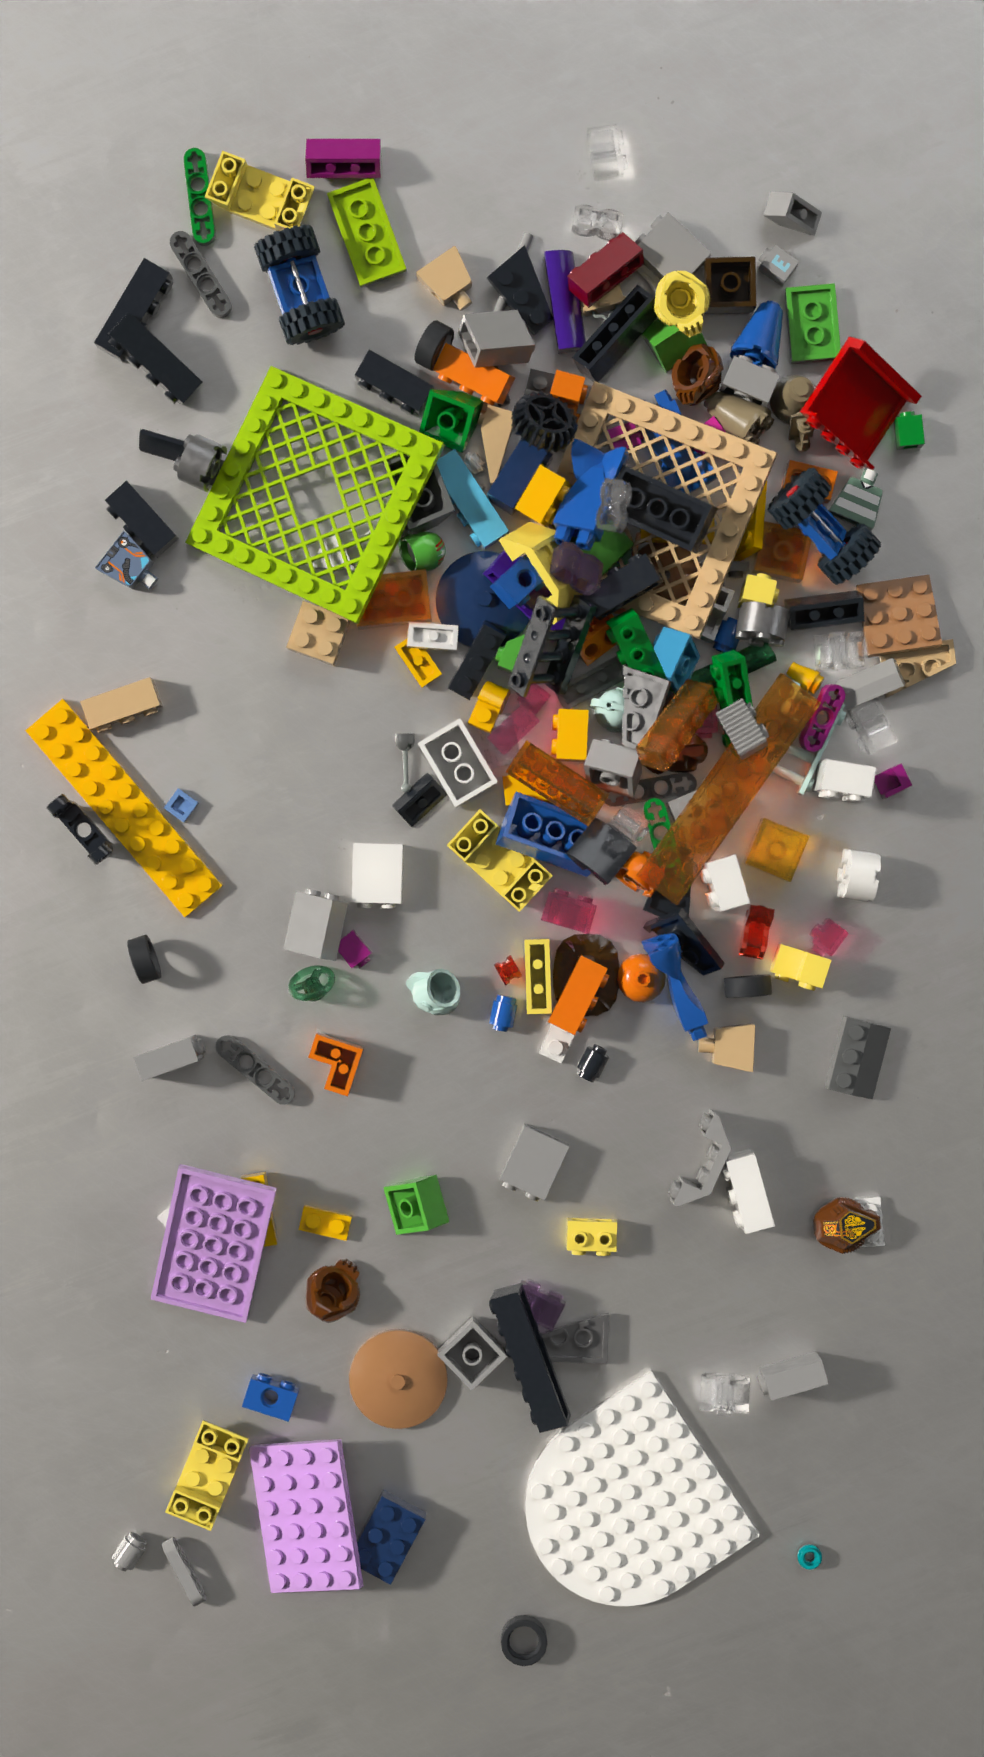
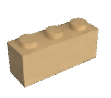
M151 677L80 701L89 729L97 730L98 733L112 729L111 725L120 722L121 725L135 721L134 717L140 714H144V717L158 713V708L163 707L154 679Z

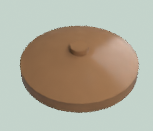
M406 1329L386 1330L372 1336L359 1348L350 1368L349 1385L356 1406L369 1420L378 1425L393 1429L413 1427L430 1418L441 1405L447 1388L446 1364L437 1355L438 1348L425 1336Z

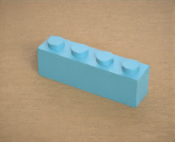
M453 449L438 459L437 466L452 504L459 511L456 516L464 527L468 525L473 532L470 537L477 547L482 546L486 550L508 535V528L457 451Z

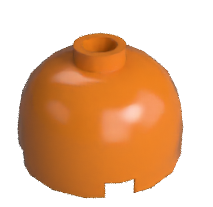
M635 851L615 875L619 881L636 892L639 888L643 890L644 893L642 895L645 897L653 895L661 880L659 866L655 863L656 858L647 851L643 853Z
M647 954L631 955L620 965L617 976L619 989L625 997L632 1001L642 1003L651 1001L659 996L665 987L666 974L651 963Z

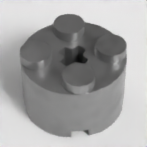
M189 434L184 442L185 449L183 454L176 459L173 470L177 471V477L180 481L208 492V485L213 486L224 463V460H221L222 453L227 455V448L199 434L195 436Z
M762 602L742 603L739 610L735 638L749 640V645L762 647L764 643H769L771 646L784 647L789 610L778 605H774V608L768 607L766 603Z

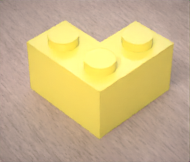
M778 944L770 972L776 973L775 979L789 982V979L792 978L799 981L798 986L815 991L816 987L823 988L831 960Z

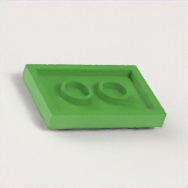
M835 283L785 288L791 363L835 359L841 350Z

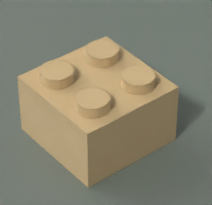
M303 601L286 648L335 666L351 621L322 607Z

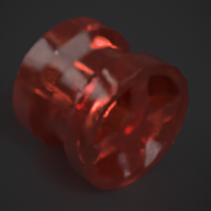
M511 955L506 957V961L494 964L505 986L513 978L522 977Z

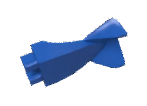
M666 389L654 395L659 407L682 415L676 400L672 399ZM646 430L649 440L661 436ZM668 438L672 450L684 445ZM664 440L652 444V448L657 456L668 452ZM687 448L674 454L679 466L691 461ZM692 450L695 459L701 456L699 453ZM671 456L661 459L663 462L662 473L675 468ZM706 459L697 463L701 475L714 470ZM694 465L681 470L685 482L698 477ZM677 472L665 477L667 485L671 487L682 484ZM714 474L703 480L705 485H708L718 477ZM698 481L687 487L691 493L702 488V485Z
M574 439L571 447V457L577 481L565 495L553 521L556 527L554 539L558 545L569 546L571 538L575 537L577 538L576 545L578 548L590 551L595 541H601L604 533L607 489L618 477L622 466L627 464L629 453L626 447H619L603 453L579 439Z
M674 933L662 934L641 941L651 963L657 969L667 974L671 1000L684 1031L689 1032L693 1041L706 1037L704 1025L708 1024V1020L700 1000L691 990L681 971V948L677 935Z

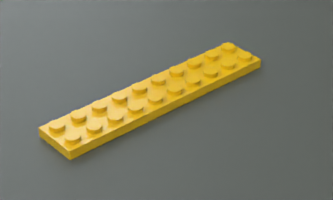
M64 699L60 700L25 730L184 917H187L223 886Z

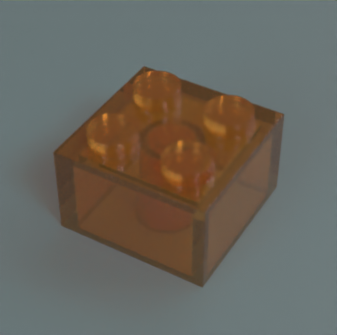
M765 521L763 547L760 551L756 552L752 573L766 574L772 578L794 583L802 582L812 540L809 536H805L799 528L793 527L785 530L780 524Z

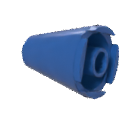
M766 301L759 305L731 347V359L734 356L739 358V355L752 359V364L759 367L766 365L773 369L776 368L779 359L783 310L777 302Z

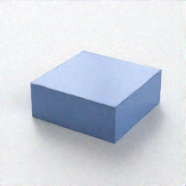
M178 788L164 809L185 823L199 802Z

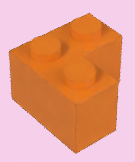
M556 370L550 394L555 398L560 397V401L563 403L568 402V408L574 409L573 414L578 417V422L581 415L577 413L579 404L584 405L588 386L584 385L585 377Z
M319 1032L316 1033L308 1058L332 1065L324 1089L348 1097L365 1047Z

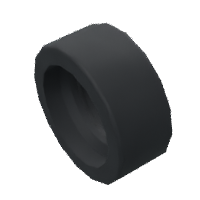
M438 320L430 323L416 347L415 362L430 371H434L433 368L445 343L452 345L454 339L453 328Z
M142 935L128 940L129 956L141 984L161 978L159 961L150 938L147 935Z
M747 975L724 978L726 998L757 997L772 994L771 975Z
M519 1615L508 1620L501 1633V1648L506 1659L519 1666H530L540 1661L546 1652L547 1635L544 1626L539 1620L528 1615ZM526 1626L536 1632L539 1642L533 1652L522 1655L512 1649L509 1639L511 1633L516 1628Z

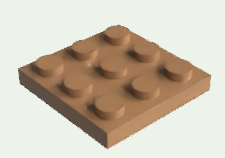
M930 575L856 585L855 589L863 597L865 622H862L868 658L942 646Z

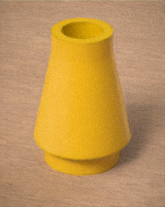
M795 662L791 664L786 673L795 682L800 683V687L807 693L815 694L824 681V677L820 675L821 672Z

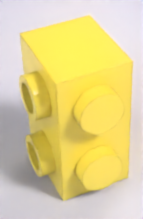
M759 573L757 576L748 574L742 583L737 608H740L744 602L766 603V606L773 608L774 604L777 603L780 590L776 588L777 581L772 580V577L766 574Z
M567 1218V1251H572L571 1254L586 1255V1251H596V1255L610 1256L611 1252H616L617 1220Z

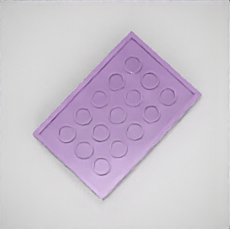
M180 1164L151 1300L246 1323L277 1188Z
M341 1439L250 1446L249 1452L271 1593L361 1589L364 1585Z

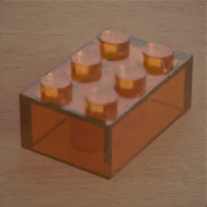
M426 569L383 574L359 624H357L358 629L406 625L409 622H432Z

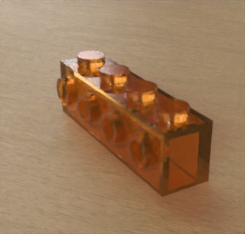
M687 679L635 747L641 765L667 772L670 766L676 762L679 754L689 744L693 735L703 725L704 720L718 703L712 685Z
M528 740L525 741L506 770L507 774L588 827L610 795Z

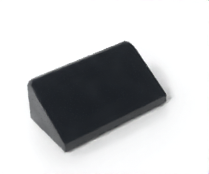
M140 429V451L172 461H176L179 456H182L185 449V441Z
M426 773L411 787L408 793H404L393 803L392 807L413 827L447 793L429 773Z

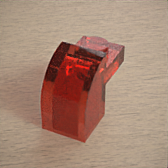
M750 905L743 922L739 956L763 960L775 909L762 905Z

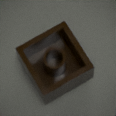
M755 257L705 258L703 264L704 284L709 289L710 305L708 311L704 314L754 313L756 308Z

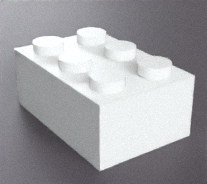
M461 718L418 742L419 747L455 808L498 783Z
M825 759L820 761L816 767L812 791L818 792V797L833 799L843 796L842 801L864 802L865 798L872 796L876 767Z
M728 855L701 863L702 869L698 871L702 884H707L709 890L708 893H705L709 907H713L715 911H725L750 903L736 855Z
M748 1149L729 1154L721 1173L725 1181H729L730 1187H726L729 1201L732 1205L735 1204L736 1210L732 1211L736 1226H738V1229L742 1228L746 1234L774 1227L755 1153Z

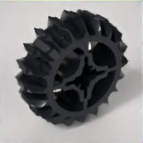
M542 390L538 394L532 391L530 394H524L516 402L511 414V426L515 428L516 435H521V441L529 443V447L533 445L538 451L544 449L546 453H549L551 450L557 453L560 449L564 450L573 441L577 432L578 417L573 414L574 409L568 408V402L563 403L560 401V397L555 398L552 394L545 395Z

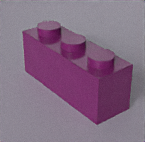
M306 139L305 162L307 178H381V140Z

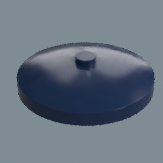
M478 551L466 554L454 561L445 570L438 583L436 610L439 620L444 625H457V642L466 647H470L484 620L506 631V637L500 646H505L507 641L517 638L530 621L517 606L509 609L491 589L490 586L493 583L483 574L500 553Z

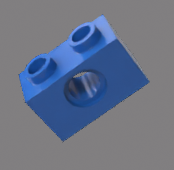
M525 554L490 587L510 609L515 605H518L520 608L531 598L528 594L533 589L537 592L545 584ZM519 576L525 579L526 587L519 583Z
M253 1374L242 1407L289 1422L299 1388H295L294 1383L282 1380L281 1383L274 1381L268 1374ZM268 1390L275 1391L278 1394V1399L275 1401L268 1400L265 1392Z

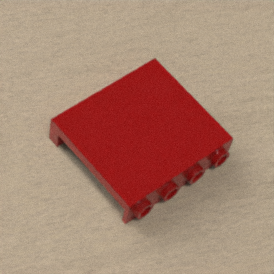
M849 336L800 412L807 418L806 423L822 432V438L830 443H834L836 445L835 449L840 454L851 459L849 462L853 466L861 470L863 467L874 470L875 467L868 461L905 403L917 404L922 396L866 341Z

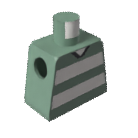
M865 468L860 480L850 477L828 511L834 517L854 526L865 524L871 531L875 526L883 493L882 489L873 486L878 473Z

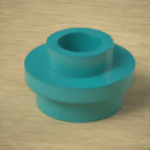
M807 1544L799 1549L797 1559L803 1568L812 1570L821 1564L822 1553L817 1546ZM809 1552L814 1554L811 1560L805 1559V1555Z

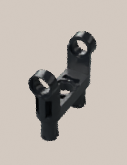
M61 794L46 807L54 818H59L86 849L89 853L88 857L95 865L112 854L113 846L76 802L69 800L64 794ZM82 823H88L91 827V833L87 837H81L78 833V827Z

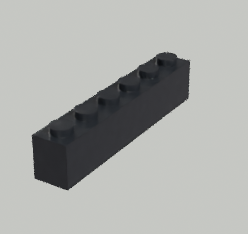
M518 1283L494 1290L489 1300V1307L492 1314H495L497 1317L498 1332L501 1337L504 1336L506 1341V1353L508 1358L513 1360L515 1377L522 1384L523 1399L525 1403H529L532 1423L537 1425L539 1433L566 1427L571 1414L523 1284Z

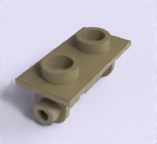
M797 412L791 415L788 439L789 441H795L797 450L805 452L810 448V437H813L814 428L806 423L807 418L801 412Z

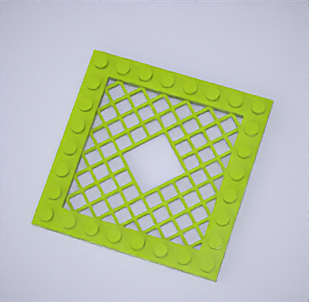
M270 366L185 543L359 624L445 445L436 439ZM284 400L290 402L286 405L281 406ZM297 406L311 413L300 417ZM293 407L296 419L284 423L281 412ZM277 415L280 425L270 428ZM318 416L332 421V423L321 426ZM314 417L318 428L305 432L302 421ZM298 423L301 435L289 439L286 428ZM339 425L354 432L343 436ZM336 427L339 438L327 442L323 431ZM282 429L286 441L273 445L270 434ZM320 433L323 444L310 448L307 437ZM361 435L376 442L364 446ZM357 436L360 448L348 452L345 441ZM267 437L270 447L260 450ZM303 439L307 450L295 455L291 444ZM341 442L344 454L332 458L329 447ZM287 445L291 457L279 461L275 450ZM383 445L397 452L386 456ZM379 446L382 457L370 462L366 450ZM325 449L328 460L316 464L312 453ZM271 452L275 463L263 467L259 456ZM362 452L366 464L353 468L350 457ZM404 454L409 456L408 462H406ZM309 455L312 466L300 471L297 459ZM400 455L404 467L391 472L387 460ZM256 459L259 469L249 472ZM346 459L350 470L337 474L334 463ZM293 461L296 473L284 477L281 465ZM384 462L387 474L375 478L372 466ZM330 465L344 508L300 525L286 481ZM277 468L280 479L268 483L265 472ZM368 468L371 480L359 484L355 473ZM261 474L264 485L252 489L249 478ZM401 474L397 484H395L393 476ZM352 475L355 486L343 490L339 479ZM389 478L393 490L380 494L377 482ZM245 481L248 491L238 495ZM282 483L285 495L273 499L270 488ZM373 484L377 496L364 500L361 489ZM266 490L269 501L257 505L254 494ZM357 490L360 502L348 506L345 495ZM250 496L253 507L241 512L238 500ZM391 496L385 507L382 499ZM287 499L291 511L278 515L275 504ZM379 501L382 512L370 516L366 505ZM233 504H235L237 513L227 517ZM271 506L275 517L262 521L259 510ZM362 507L366 518L353 522L350 511ZM255 512L258 523L246 527L243 516ZM346 513L349 525L337 529L334 517ZM292 515L296 527L284 531L280 520ZM239 518L242 530L230 533L227 522ZM380 518L374 530L372 521ZM330 519L333 531L321 535L318 523ZM276 522L280 533L268 537L264 526ZM368 523L371 534L359 539L355 527ZM314 525L317 537L305 541L302 529ZM222 526H224L226 534L220 532ZM260 528L264 539L252 543L248 532ZM351 529L355 541L343 545L339 533ZM298 531L301 543L289 547L286 535ZM244 534L247 544L234 537ZM335 535L339 547L326 551L323 539ZM282 538L285 549L273 553L270 542ZM369 540L363 552L361 543ZM319 541L323 553L310 557L307 545ZM266 544L269 554L256 549L255 547ZM357 545L360 557L348 561L344 549ZM303 547L306 559L294 563L291 552ZM341 551L344 563L332 567L328 556ZM287 554L290 564L276 557ZM324 557L328 569L316 573L312 562ZM358 563L354 573L352 574L350 565ZM308 564L311 574L297 567ZM346 567L349 579L337 583L334 571ZM330 573L333 584L319 577ZM347 585V587H346L345 590L342 589V588H340V587H343V586Z

